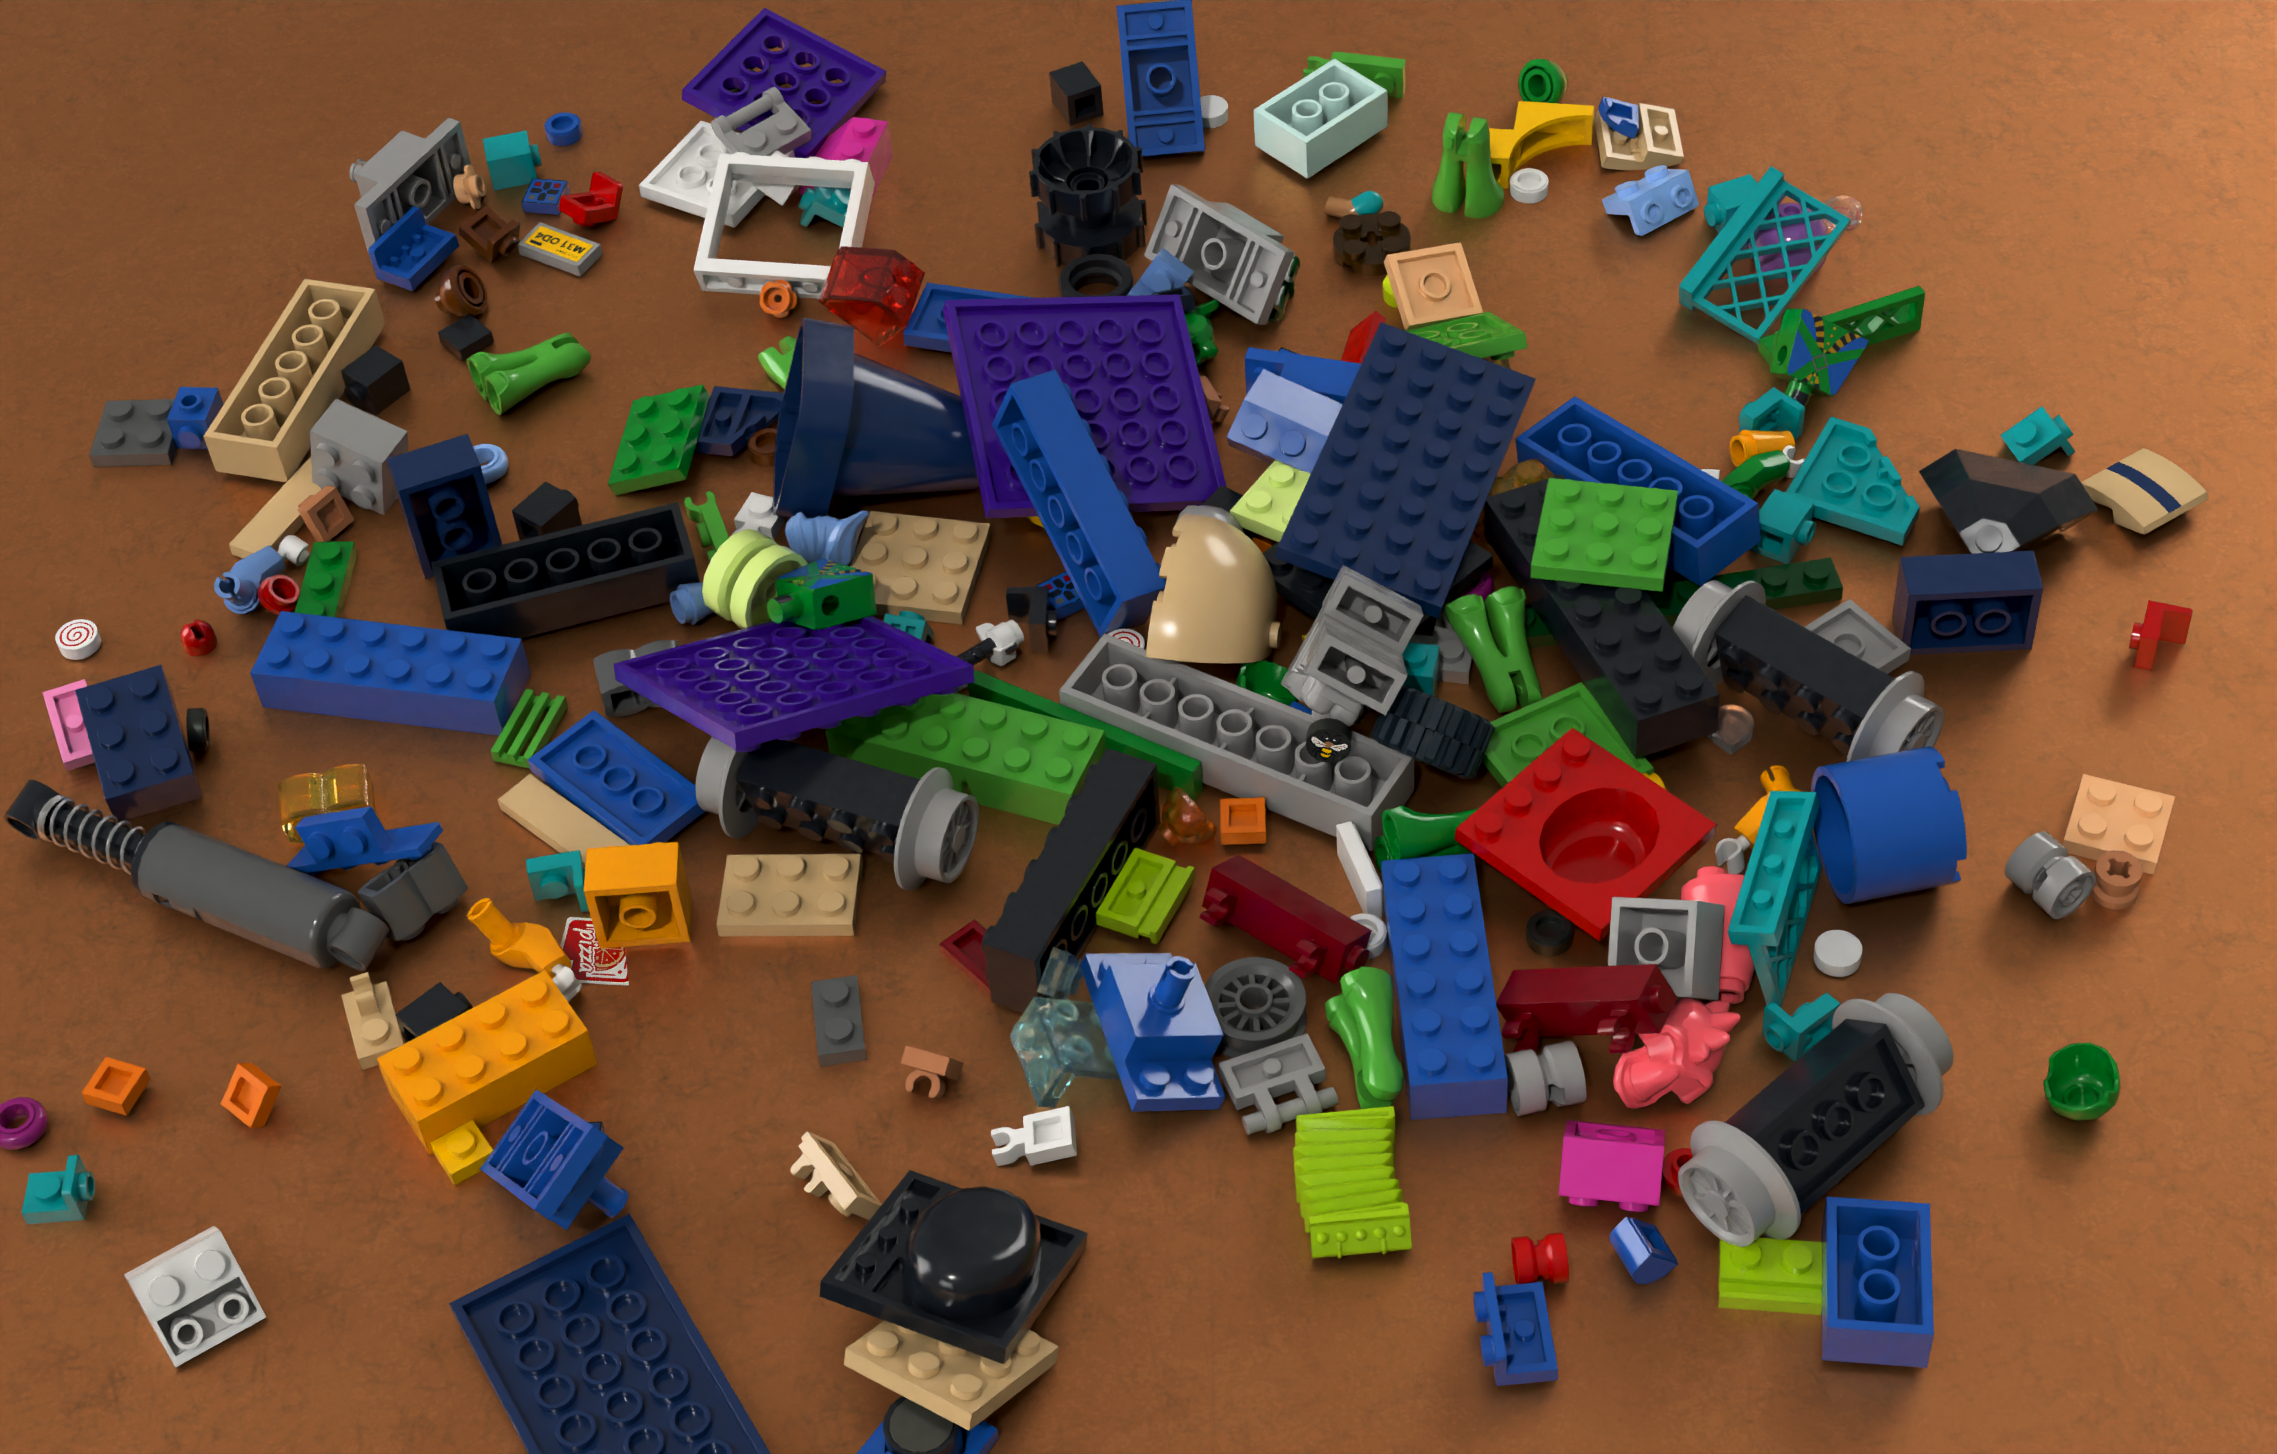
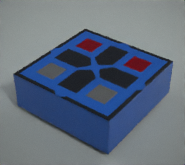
M532 178L521 201L523 212L559 215L561 212L559 210L561 196L569 195L570 192L568 181Z
M1067 571L1035 585V587L1049 588L1051 610H1057L1058 621L1085 608Z

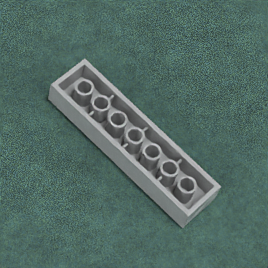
M1105 633L1059 690L1061 705L1199 760L1201 762L1204 784L1239 798L1265 797L1266 809L1336 837V825L1352 821L1366 850L1371 852L1374 850L1376 837L1384 835L1382 825L1383 811L1400 805L1404 806L1414 792V757L1351 731V751L1346 758L1333 763L1318 761L1306 749L1307 730L1315 722L1310 714L1174 660L1146 657V649Z

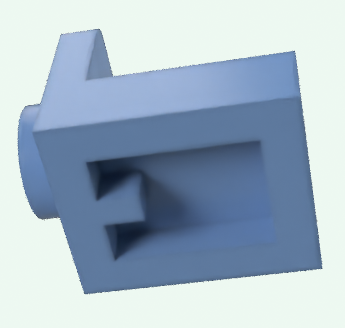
M1162 248L1127 296L1152 295L1155 292L1183 287L1194 271L1166 249Z

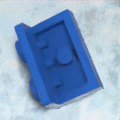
M413 206L369 248L368 252L377 279L413 291L459 247L456 234L427 225L422 209Z
M1493 1272L1482 1273V1291L1473 1292L1476 1322L1486 1323L1487 1335L1480 1336L1482 1361L1484 1367L1493 1366L1496 1386L1557 1380L1558 1367L1543 1282L1495 1286Z

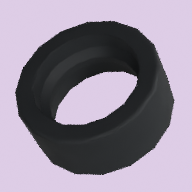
M1105 254L1085 255L1071 261L1062 270L1059 278L1061 297L1127 296L1134 286L1131 268L1123 260ZM1095 283H1105L1117 287L1111 292L1095 296L1077 292L1080 288Z

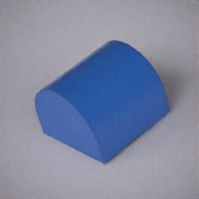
M1625 1217L1610 1234L1609 1241L1637 1284L1655 1282L1667 1275L1678 1265L1676 1257L1655 1225Z

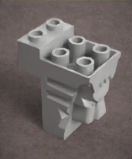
M1343 565L1322 602V608L1283 677L1281 685L1312 709L1311 717L1315 721L1332 718L1344 722L1347 726L1359 725L1370 708L1386 716L1408 676L1402 653L1424 616L1421 606Z

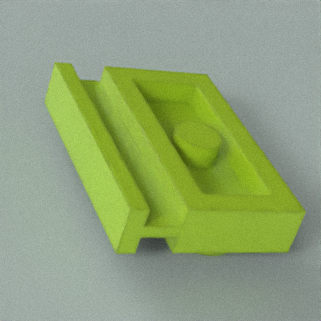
M1134 848L1096 912L1097 925L1135 938H1139L1141 935L1150 938L1151 943L1157 945L1196 879L1195 867L1188 865L1187 868L1177 866L1175 860Z
M1758 1237L1750 1245L1738 1247L1735 1244L1731 1245L1720 1239L1718 1308L1821 1315L1823 1305L1822 1242L1777 1240L1774 1238Z

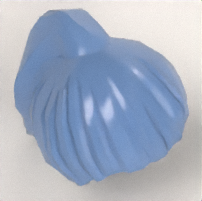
M860 511L848 518L837 519L828 515L806 518L803 512H799L795 516H791L786 523L785 534L790 548L800 554L806 562L812 563L823 558L849 566L855 556L859 534L870 513L868 511Z

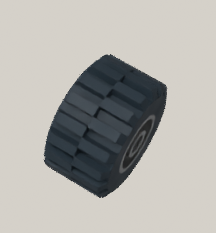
M1402 685L1386 716L1379 713L1371 732V737L1379 744L1414 757L1415 760L1462 779H1472L1477 774L1495 727L1489 720L1422 691Z

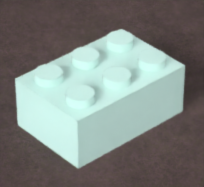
M1334 58L1253 110L1255 146L1308 179L1388 126L1387 90Z

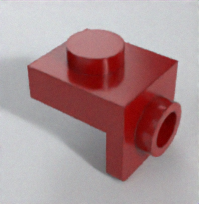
M601 171L593 172L589 192L561 196L559 210L573 218L574 223L585 227H592L595 223L617 220L623 185Z
M2148 600L2144 623L2134 622L2129 648L2137 650L2134 667L2152 671L2159 640L2185 644L2193 610Z

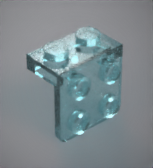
M1034 997L1010 1033L1012 1045L1017 1052L1026 1081L1031 1088L1038 1107L1054 1108L1075 1076L1120 1080L1093 1002Z

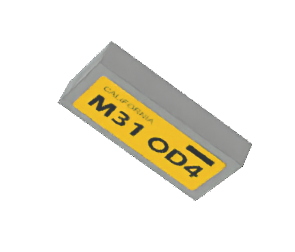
M541 222L517 244L520 255L579 277L603 255L601 244Z

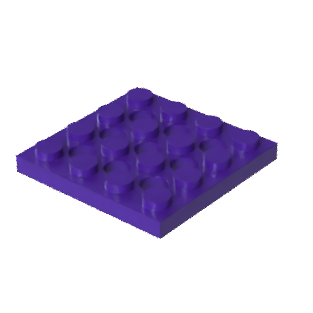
M764 8L682 89V100L715 118L721 115L727 117L763 97L764 91L776 87L788 106L811 129V140L793 149L795 158L814 157L827 137L851 119L886 82L887 71ZM776 47H779V48L782 49L781 51H771V50H768V49H774V48H776ZM806 63H809V64H811V65H813V66H811V67H801V66H799V65H804V64H806ZM756 67L761 69V71L759 72H752L747 70L754 69ZM837 79L843 81L842 83L838 84L830 82ZM787 83L793 86L790 88L779 87L780 85H785ZM735 88H738V89L742 90V91L737 92V93H732V92L727 91V90H733V89H735ZM816 100H821V101L824 102V103H822V104H812V103H810V102L816 101ZM769 110L736 129L743 132L774 114Z

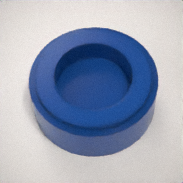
M563 112L555 114L544 125L547 140L556 146L574 144L583 135L581 120L572 113Z

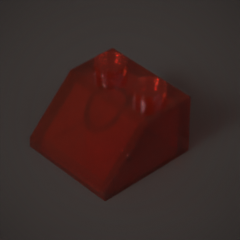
M841 246L836 252L818 302L880 347L908 325L925 272L896 250Z

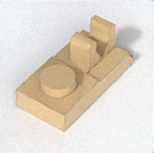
M368 972L350 977L354 991L341 995L362 1070L377 1066V1058L404 1044L388 984L384 981L372 985Z
M807 1131L801 1137L803 1142L798 1146L803 1154L792 1165L790 1170L793 1176L805 1180L813 1171L811 1181L804 1187L807 1193L821 1197L829 1189L831 1194L828 1196V1200L840 1213L847 1217L853 1213L870 1220L882 1205L834 1142Z

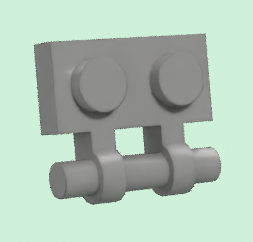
M1308 1033L1219 1063L1220 1077L1236 1110L1254 1104L1258 1112L1242 1117V1123L1247 1135L1261 1130L1270 1133L1282 1129V1123L1296 1119V1115L1323 1113V1109L1339 1104L1333 1087L1317 1092L1313 1087V1084L1326 1080V1069ZM1293 1091L1296 1092L1298 1098L1279 1105H1275L1272 1099Z

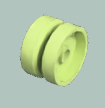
M745 529L737 532L727 539L711 558L703 580L702 594L704 603L712 612L727 621H733L741 629L771 622L772 620L767 611V603L770 599L777 597V578L808 563L800 554L786 546L778 545L772 538L758 530Z

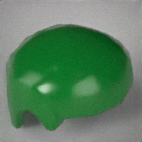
M1262 660L1242 664L1235 685L1288 706L1293 701L1299 702L1287 688L1281 685V681L1288 668Z
M2072 1043L2054 1052L2049 1057L2048 1074L2046 1079L2043 1080L2046 1100L2049 1101L2050 1107L2056 1114L2075 1121L2097 1120L2116 1105L2121 1089L2120 1074L2116 1061L2107 1049L2093 1043Z

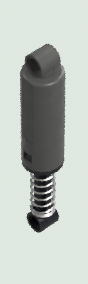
M28 780L3 817L5 822L13 829L36 841H42L43 839L48 842H54L56 845L67 847L73 852H81L87 858H95L102 864H110L115 869H123L131 875V883L135 892L146 899L320 969L330 968L342 962L353 969L365 971L390 932L389 927L371 913L362 910L359 900L348 890L172 821L162 822L146 834L142 826L132 829L131 823L127 820L118 823L114 815H108L104 818L103 812L99 809L90 812L86 804L76 806L75 801L71 798L60 795L52 788L35 780Z

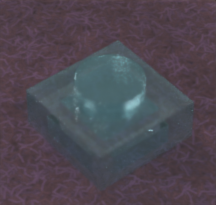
M1053 947L1037 992L1050 1000L1066 1005L1069 996H1073L1081 984L1083 971L1080 969V964L1082 961L1071 953Z

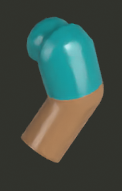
M1374 191L1363 192L1349 201L1330 196L1325 205V214L1340 219L1349 214L1357 216L1377 214L1384 206L1383 197Z

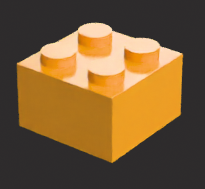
M656 842L652 844L587 849L584 894L599 948L691 942L693 899L679 842Z

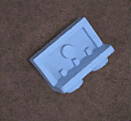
M1666 165L1656 166L1645 171V177L1638 181H1628L1615 187L1616 193L1602 199L1606 214L1629 215L1634 233L1637 236H1643L1699 205L1689 170L1667 169Z

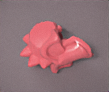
M1693 998L1676 1000L1661 1032L1638 1034L1645 1045L1637 1050L1623 1053L1615 1066L1614 1090L1618 1092L1625 1103V1107L1630 1109L1646 1108L1656 1103L1660 1097L1670 1091L1677 1094L1682 1103L1689 1104L1708 1091L1714 1083L1713 1072L1722 1062L1726 1044L1731 1040L1729 1032L1740 1021V1014L1728 1012L1730 1005L1727 1001H1711L1703 1004L1701 1001Z

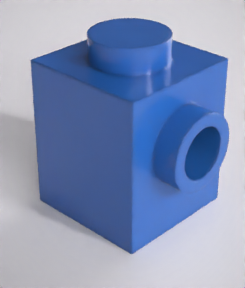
M179 388L167 417L169 428L178 449H208L203 436L224 405L218 388Z

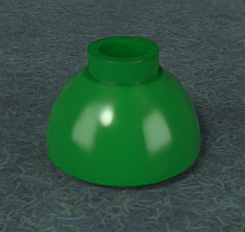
M1533 59L1523 66L1518 79L1520 96L1526 102L1559 103L1563 99L1568 86L1567 75L1561 67L1547 59Z

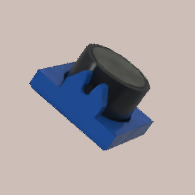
M901 1396L890 1405L882 1423L857 1454H963V1452L964 1454H987L999 1439L997 1428L985 1421H981L968 1431Z

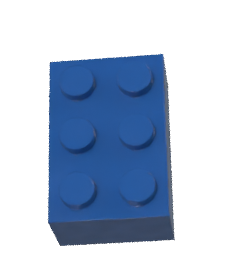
M1826 1196L1821 1229L1822 1360L1927 1368L1934 1336L1930 1204Z

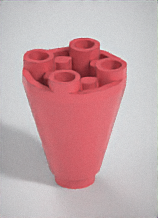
M1708 866L1700 868L1697 871V878L1690 880L1682 886L1680 900L1703 901L1724 905L1718 1001H1727L1729 1005L1737 1004L1744 1000L1745 992L1749 990L1755 970L1748 945L1731 944L1727 932L1745 875L1726 874V871L1720 867Z

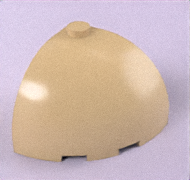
M1184 513L1172 530L1173 536L1178 537L1177 543H1173L1171 547H1166L1159 578L1167 580L1164 591H1160L1157 601H1153L1146 657L1184 662L1227 664L1256 662L1267 658L1273 653V648H1279L1282 623L1276 622L1277 589L1273 573L1265 556L1247 535L1233 525L1213 517Z

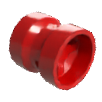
M1562 1232L1546 1234L1542 1240H1537V1245H1534V1242L1528 1236L1511 1238V1255L1516 1284L1535 1283L1538 1281V1276L1552 1284L1569 1282L1568 1255Z

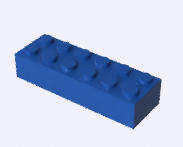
M1056 370L1011 383L992 426L1100 638L1104 633L1108 634L1117 629H1131L1145 624L1151 615L1153 601H1157L1159 592L1165 589L1166 579L1159 578L1161 565L1155 563L1148 549V542L1141 527L1136 526L1129 512V504L1125 494L1117 489L1111 478L1107 459L1104 455L1099 454L1092 441L1089 424L1085 419L1080 418L1073 404V395L1069 386L1066 383H1062Z
M1575 396L1515 438L1519 475L1530 483L1562 474L1565 479L1576 481L1613 483L1678 491L1667 566L1699 586H1702L1760 542L1759 506L1756 501Z
M281 611L250 674L264 708L499 736L523 694L531 671L523 642L520 638Z
M1474 854L1381 861L1383 912L1387 929V943L1410 1120L1507 1113L1508 1077Z

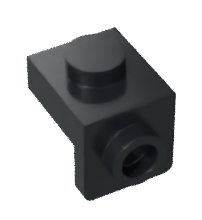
M1008 587L1006 589V602L1009 620H1014L1016 623L1028 622L1032 653H1049L1050 636L1058 635L1057 610H1051L1049 588Z

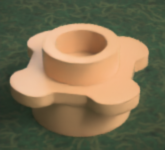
M465 165L464 173L454 177L453 188L461 204L470 203L471 207L476 210L481 207L480 200L486 194V184L480 174H475L472 165Z

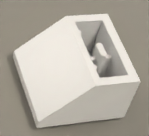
M215 1226L124 1274L175 1368L266 1318L225 1238Z

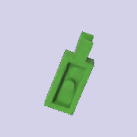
M1333 51L1330 60L1318 56L1308 57V69L1303 70L1304 78L1335 58L1386 89L1388 97L1403 98L1406 90V59Z
M708 491L706 492L707 502L705 504L694 505L690 497L685 498L684 503L688 518L698 523L696 528L702 547L710 546L711 548L710 551H706L708 562L710 563L711 558L719 547L729 539V535L718 510L715 495L713 492Z

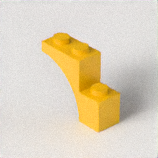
M1519 101L1514 130L1489 128L1491 164L1496 181L1503 188L1508 189L1511 176L1533 157L1560 147L1592 145L1594 106Z

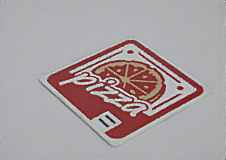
M569 917L560 946L571 961V970L575 978L580 983L629 986L625 947L599 948L592 919Z

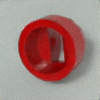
M195 619L193 623L185 624L180 632L184 650L191 656L206 655L214 650L217 645V638L212 626L204 620ZM203 635V638L197 640L196 636Z

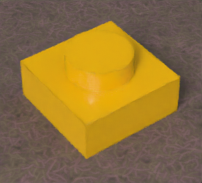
M473 1119L430 1142L434 1155L454 1185L481 1172L480 1168L493 1151Z

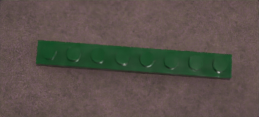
M1831 557L1715 575L1707 581L1717 580L1732 589L1746 581H1755L1763 586L1766 596L1765 605L1773 610L1840 600L1843 593V586ZM1691 580L1665 583L1663 592L1645 591L1670 626H1674L1687 601L1701 586ZM1526 605L1525 631L1529 649L1557 645V642L1532 605Z

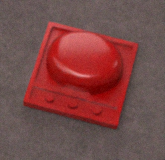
M1572 727L1456 828L1455 840L1543 901L1549 908L1557 911L1592 937L1601 941L1610 932L1612 897L1647 898L1715 836L1717 824Z

